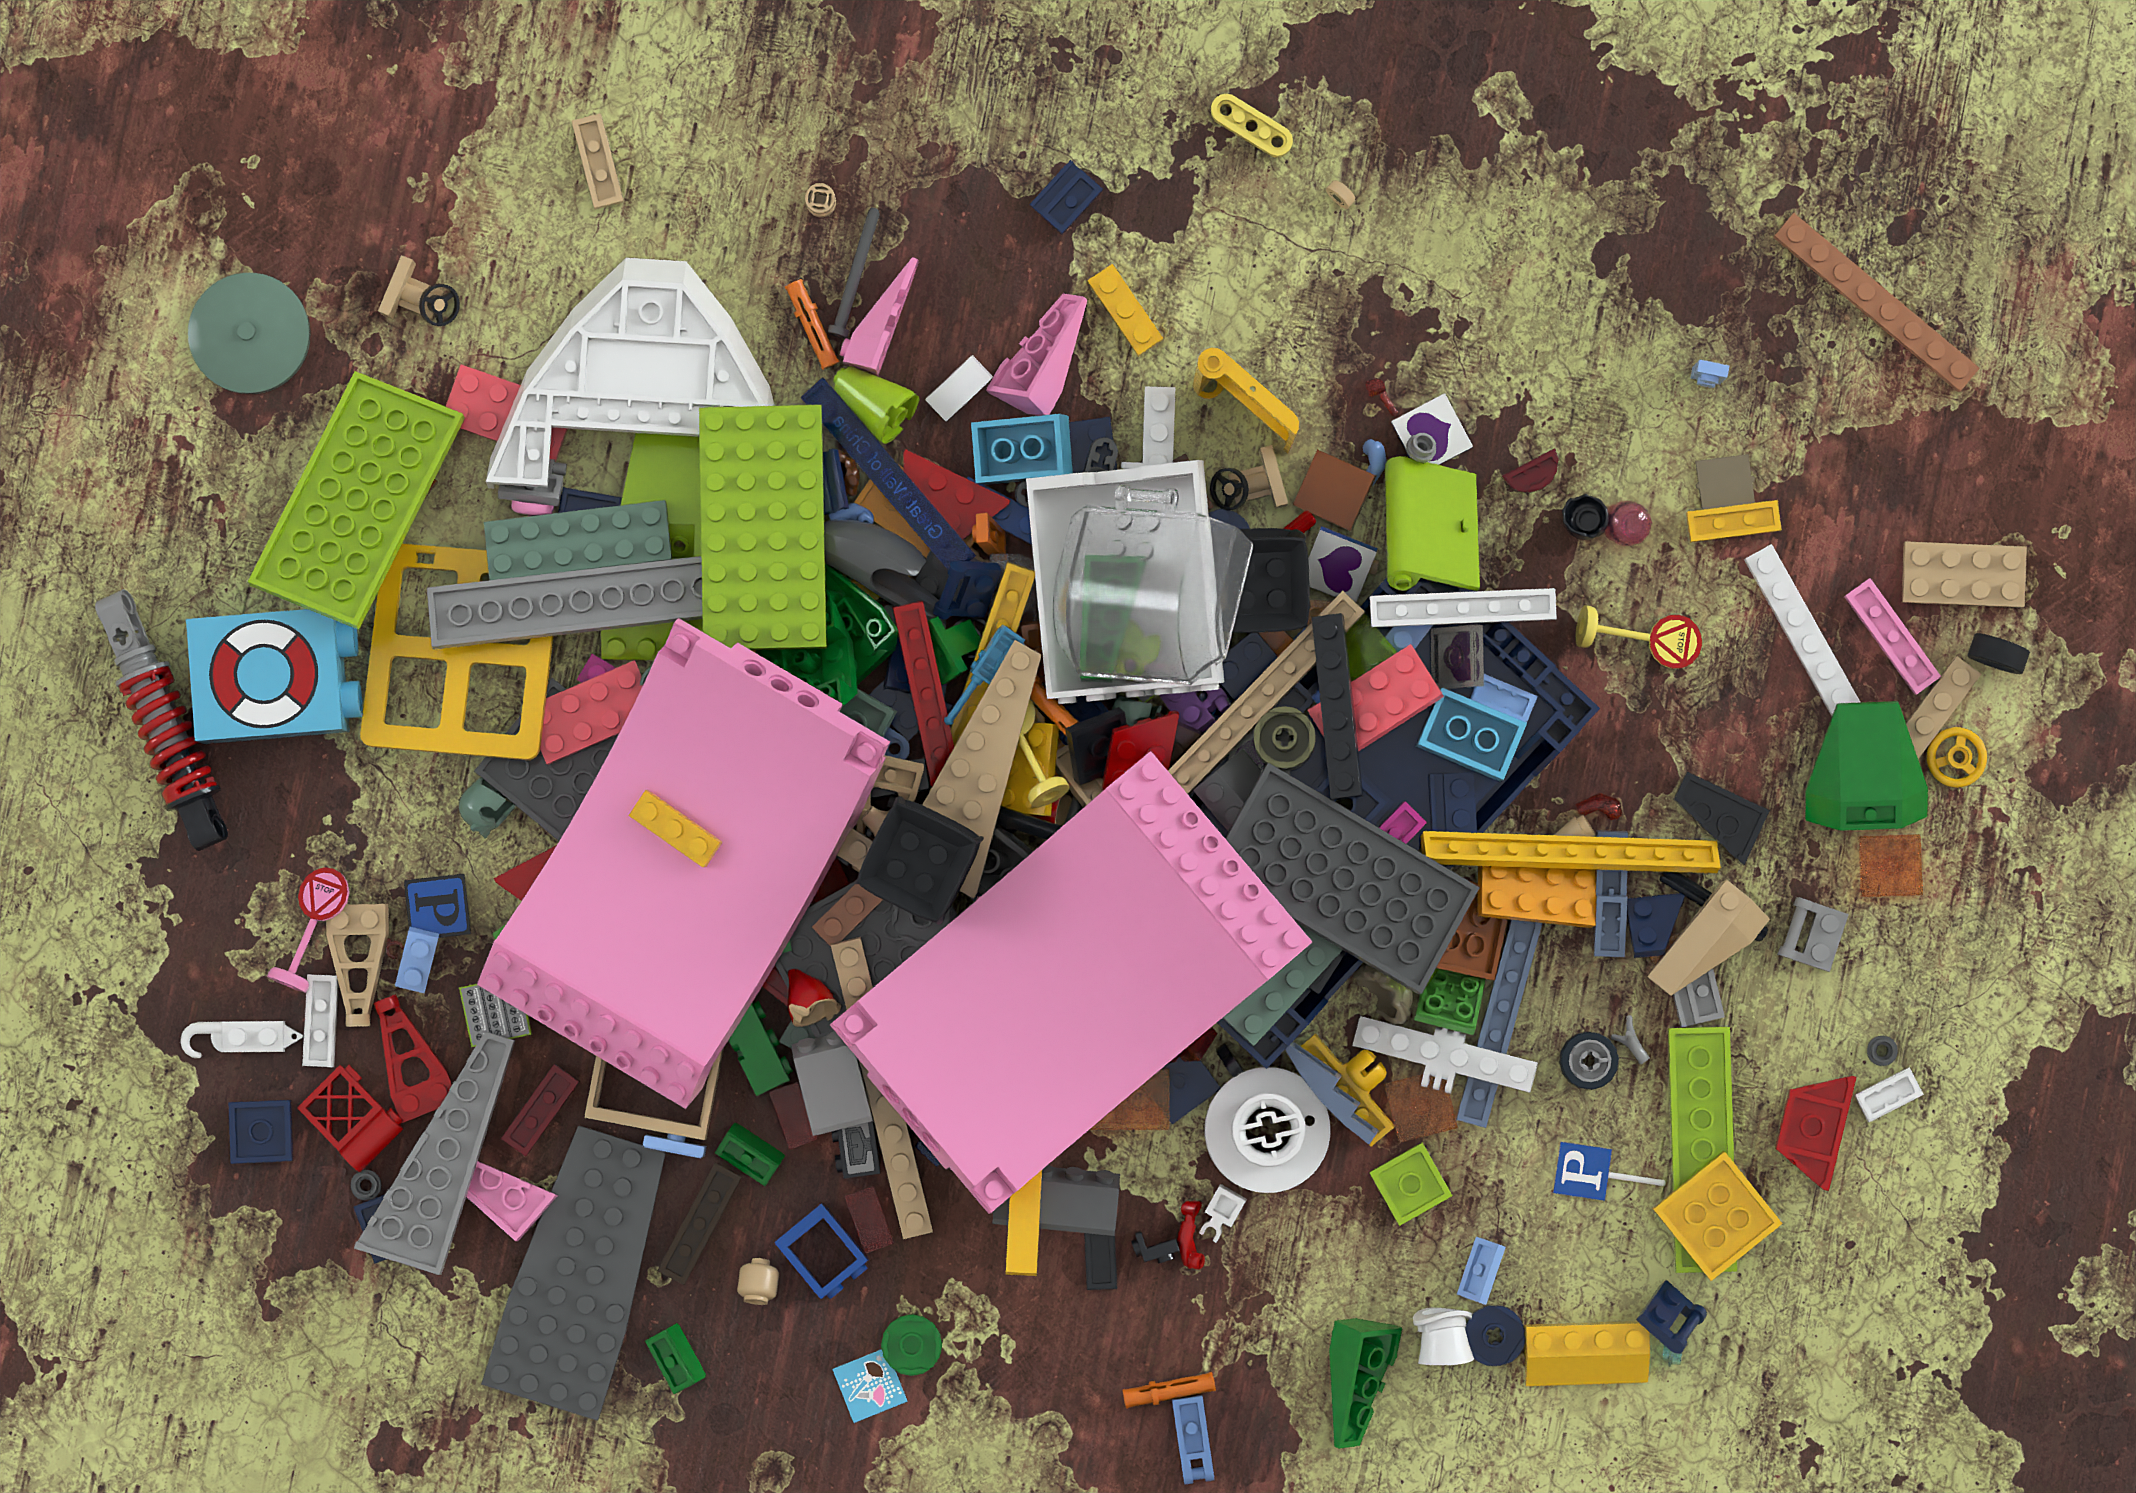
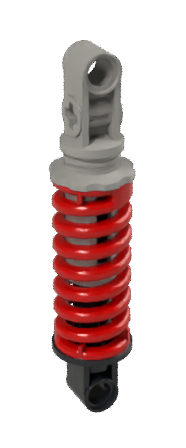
M122 589L95 603L96 613L104 626L109 643L116 656L114 662L117 667H120L123 675L115 684L123 696L131 695L125 704L127 709L137 710L132 715V722L135 725H143L138 730V737L141 740H149L144 746V751L147 755H155L150 761L151 768L162 770L156 776V781L160 785H168L162 792L166 803V810L179 811L191 845L197 851H201L228 838L227 827L213 799V795L221 791V787L214 781L213 776L205 778L206 783L202 784L200 778L211 773V767L209 765L200 768L195 767V762L205 758L203 750L194 753L189 752L188 748L198 742L195 741V735L188 737L186 732L193 727L192 721L182 722L180 715L187 712L186 706L176 707L174 700L181 697L180 691H169L168 685L175 681L170 669V663L168 661L158 662L156 659L157 657L154 654L156 648L154 644L149 642L145 628L136 610L135 601L127 590Z

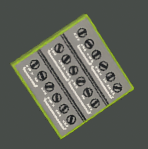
M477 984L459 988L471 1047H476L485 1031L508 1039L532 1035L529 1016Z

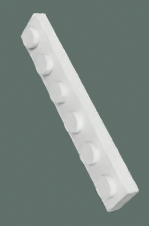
M1771 544L1745 558V563L1831 716L1837 703L1860 702L1773 545Z
M1555 588L1370 596L1371 628L1556 620Z

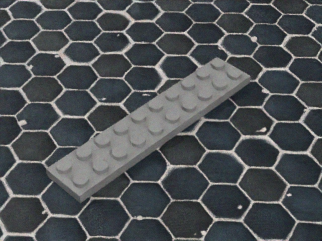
M702 557L427 587L431 645L433 649L670 623L675 622L678 618L683 621L703 619Z

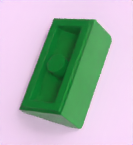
M738 1123L732 1125L715 1151V1154L763 1186L767 1185L785 1157L784 1153Z
M678 1323L645 1340L673 1394L706 1377L705 1371Z

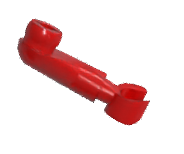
M1195 1200L1186 1201L1181 1206V1213L1185 1216V1219L1181 1221L1177 1244L1184 1266L1189 1269L1199 1270L1204 1266L1205 1256L1202 1253H1197L1193 1235L1196 1228L1194 1224L1195 1217L1202 1207V1202Z

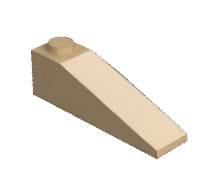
M1728 880L1721 881L1666 951L1665 955L1648 974L1647 978L1672 996L1751 944L1770 918L1751 898Z

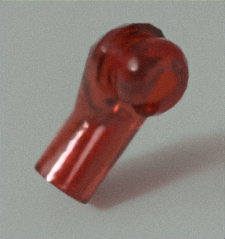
M1602 793L1593 795L1575 804L1580 816H1586L1597 810L1605 813L1610 820H1616L1622 815L1621 803L1616 798Z

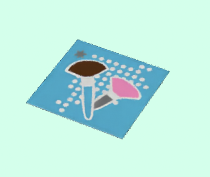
M882 1349L833 1369L854 1423L908 1402L897 1373L884 1359Z

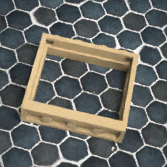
M724 1048L709 1072L699 1126L598 1107L607 1064L606 1061L598 1056L595 1059L584 1118L706 1140Z

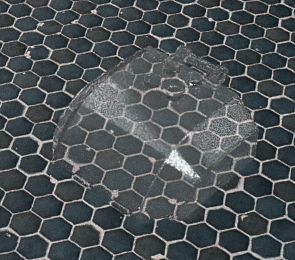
M1118 485L1115 491V507L1086 505L1071 516L1053 594V622L1057 643L1080 676L1192 685L1200 679L1198 674L1213 663L1217 666L1226 659L1253 543L1238 527L1200 513L1176 511L1179 500L1177 489L1166 488L1164 491L1131 489L1129 485ZM1130 501L1163 503L1162 510L1129 508Z

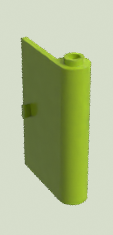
M1399 456L1389 459L1385 464L1388 584L1397 590L1404 591L1414 587L1419 579L1423 578L1478 591L1480 588L1476 474L1429 462H1418L1408 457Z

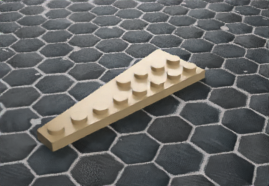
M1016 640L1011 645L923 803V806L964 825L977 835L984 837L970 871L960 889L961 892L973 899L978 892L1042 657L1040 653Z

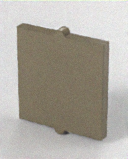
M1748 454L1695 461L1698 478L1696 488L1699 489L1702 510L1755 503L1752 484L1755 477L1751 476Z

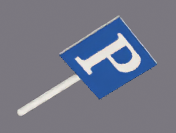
M1560 1142L1553 1193L1605 1201L1608 1178L1665 1186L1666 1181L1609 1172L1612 1149Z

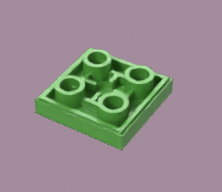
M1436 968L1423 993L1419 995L1414 1020L1474 1035L1486 979Z

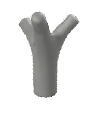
M1628 1015L1626 1017L1627 1032L1625 1035L1612 1034L1611 1039L1627 1046L1639 1064H1643L1650 1057L1636 1036L1632 1016Z

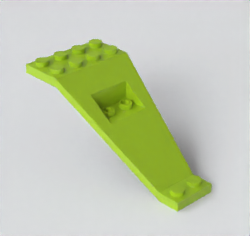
M635 433L621 505L666 501L672 559L701 556L700 440L697 436ZM682 541L685 546L677 547L675 542ZM703 619L685 621L703 632ZM674 622L601 630V659L655 660L657 653L666 644Z

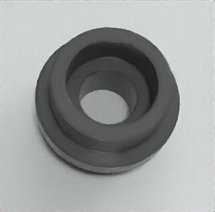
M1876 1036L1871 1039L1867 1046L1869 1060L1878 1066L1891 1064L1898 1054L1896 1043L1888 1036ZM1879 1045H1884L1887 1048V1053L1883 1057H1880L1876 1052Z
M362 1170L353 1176L351 1191L358 1199L371 1200L380 1193L382 1183L380 1177L375 1172ZM364 1179H368L372 1183L369 1191H365L361 1187V1182Z

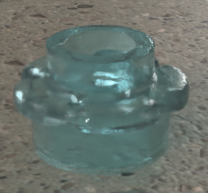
M1664 1345L1663 1360L1668 1361V1366L1671 1367V1364L1681 1365L1682 1353H1673Z

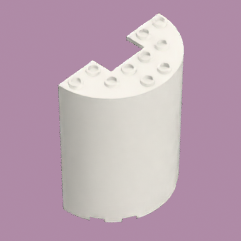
M1193 460L1147 465L1130 469L1027 478L1026 485L1047 699L1058 698V704L1075 703L1077 702L1076 696L1085 695L1086 701L1115 699L1116 692H1126L1127 698L1218 690L1219 683H1224L1204 461ZM1086 556L1148 559L1131 620L1141 627L1145 638L1152 635H1160L1162 638V650L1157 661L1147 665L1144 675L1138 680H1124L1115 671L1112 683L1081 682ZM1134 660L1127 662V669L1130 672L1135 671L1137 668L1136 662Z

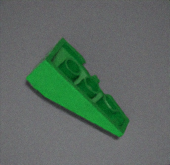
M1358 1318L1334 1321L1329 1348L1334 1447L1340 1449L1360 1446L1374 1413L1371 1405L1377 1392L1382 1393L1386 1383L1382 1382L1388 1365L1393 1366L1397 1358L1402 1327Z

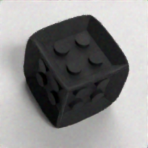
M1253 528L1222 530L1210 533L1219 631L1257 633L1290 631L1308 627L1310 609L1309 560L1305 542L1306 537L1303 532L1298 529Z
M899 796L895 799V804L881 824L863 861L855 884H859L865 890L886 902L940 925L944 921V915L957 897L984 837L977 835L964 825L930 808L905 800Z

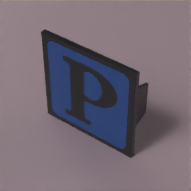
M465 874L404 880L409 927L438 933L439 938L471 934Z

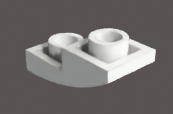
M972 355L928 395L925 400L947 421L980 391L993 376Z

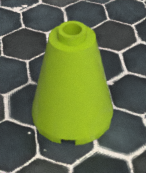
M854 366L841 368L833 380L836 393L872 435L883 444L891 442L903 431V428L899 425L905 418L910 421L918 406L919 396L914 391Z

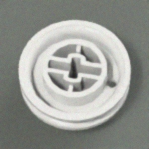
M1255 1068L1230 1079L1213 1097L1205 1118V1142L1215 1166L1234 1184L1255 1192H1281L1301 1184L1320 1166L1330 1141V1120L1326 1106L1318 1099L1301 1076L1280 1068ZM1266 1107L1279 1109L1286 1115L1276 1118L1275 1112H1262L1254 1117L1255 1123L1247 1124L1249 1117L1256 1110L1265 1109ZM1308 1115L1313 1116L1315 1120L1311 1126L1306 1125L1304 1121ZM1263 1117H1269L1271 1124L1289 1120L1291 1124V1130L1273 1134L1274 1142L1266 1143L1265 1136L1249 1140L1246 1136V1129L1263 1126L1261 1121ZM1290 1135L1288 1143L1278 1151L1274 1150L1264 1153L1251 1145L1259 1142L1261 1148H1274L1282 1143L1281 1137Z

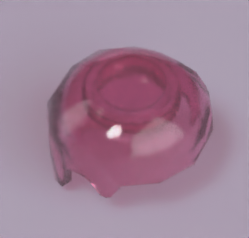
M1623 500L1609 506V523L1605 530V535L1609 540L1622 546L1631 547L1642 543L1651 531L1652 519L1648 510L1643 505L1635 501Z

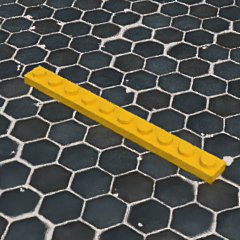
M1423 831L1420 836L1422 854L1441 865L1718 873L1721 868L1717 841L1436 831Z

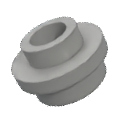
M1418 433L1409 438L1406 450L1412 459L1418 462H1429L1436 454V443L1430 435Z

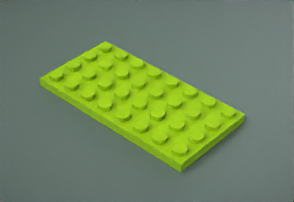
M355 371L248 580L249 585L359 630L465 419L463 413Z
M822 405L699 408L703 633L729 648H732L736 643L743 645L749 650L827 648Z

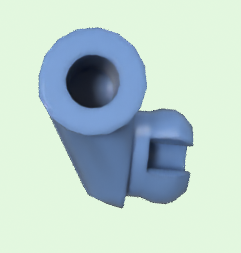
M1370 439L1364 443L1363 452L1368 455L1370 463L1366 471L1376 475L1374 485L1384 471L1387 460L1382 443Z
M856 503L848 504L849 509H842L829 514L831 520H856L868 524H873L874 522L872 512Z

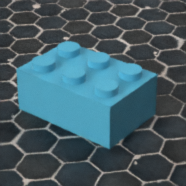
M1052 414L971 423L975 480L977 484L989 485L1025 481L1027 478L1073 474L1069 417L1067 415Z
M1440 688L1444 697L1432 705L1415 747L1499 782L1503 781L1527 723L1445 688Z

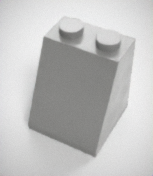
M835 1031L827 1036L815 1039L805 1038L791 1045L813 1136L873 1121L859 1059Z

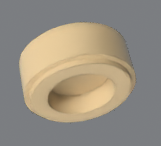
M1333 180L1326 188L1330 198L1344 209H1348L1355 202V196L1352 191L1340 181Z

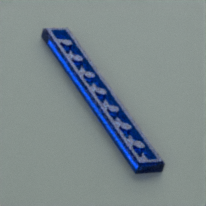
M821 378L801 396L806 405H822V423L947 569L952 561H970L976 556L824 378Z

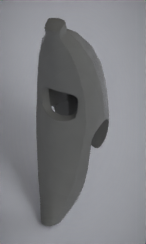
M834 519L824 521L826 564L856 580L893 606L922 600L927 622L936 617L933 614L935 603L939 600L909 577L917 576L922 567L927 563L924 556L913 544L897 534L873 524L856 520ZM940 619L944 628H946V619Z

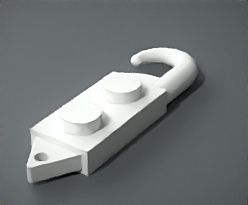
M285 1021L196 1022L184 1029L180 1042L182 1049L187 1055L192 1058H201L202 1054L190 1047V1038L195 1034H211L213 1046L220 1052H285L286 1047L302 1039L304 1035L285 1025ZM294 1033L297 1035L296 1039L292 1038Z

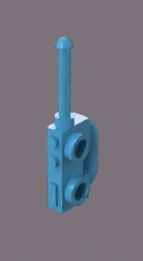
M1003 624L997 629L985 650H981L978 654L979 659L971 664L970 667L972 669L970 672L973 673V676L970 679L972 681L948 716L944 718L946 725L954 723V719L978 685H981L983 681L990 685L1014 640L1024 644L1025 639Z

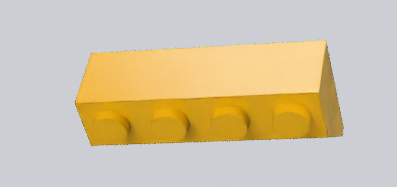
M1638 1321L1523 1325L1525 1335L1526 1386L1648 1382L1650 1333Z

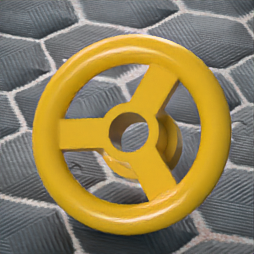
M1947 728L1939 732L1928 746V768L1933 777L1946 786L1960 788L1971 785L1981 777L1986 768L1987 751L1985 745L1977 734L1966 728ZM1956 736L1955 745L1948 750L1947 756L1936 759V751L1939 745L1945 739ZM1966 739L1970 740L1977 749L1978 763L1976 768L1971 764L1972 752L1965 746ZM1956 751L1960 752L1963 756L1960 763L1955 762L1953 759V754ZM1950 765L1955 769H1963L1968 776L1959 779L1950 778L1944 775L1939 768Z

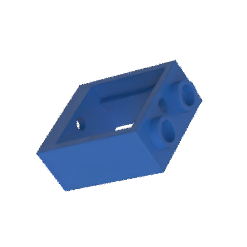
M821 1203L774 1242L820 1299L826 1295L829 1299L833 1298L844 1288L841 1284L842 1281L849 1276L854 1280L868 1269L864 1263L869 1258L824 1203ZM822 1218L826 1220L857 1258L856 1261L824 1287L818 1283L789 1247Z

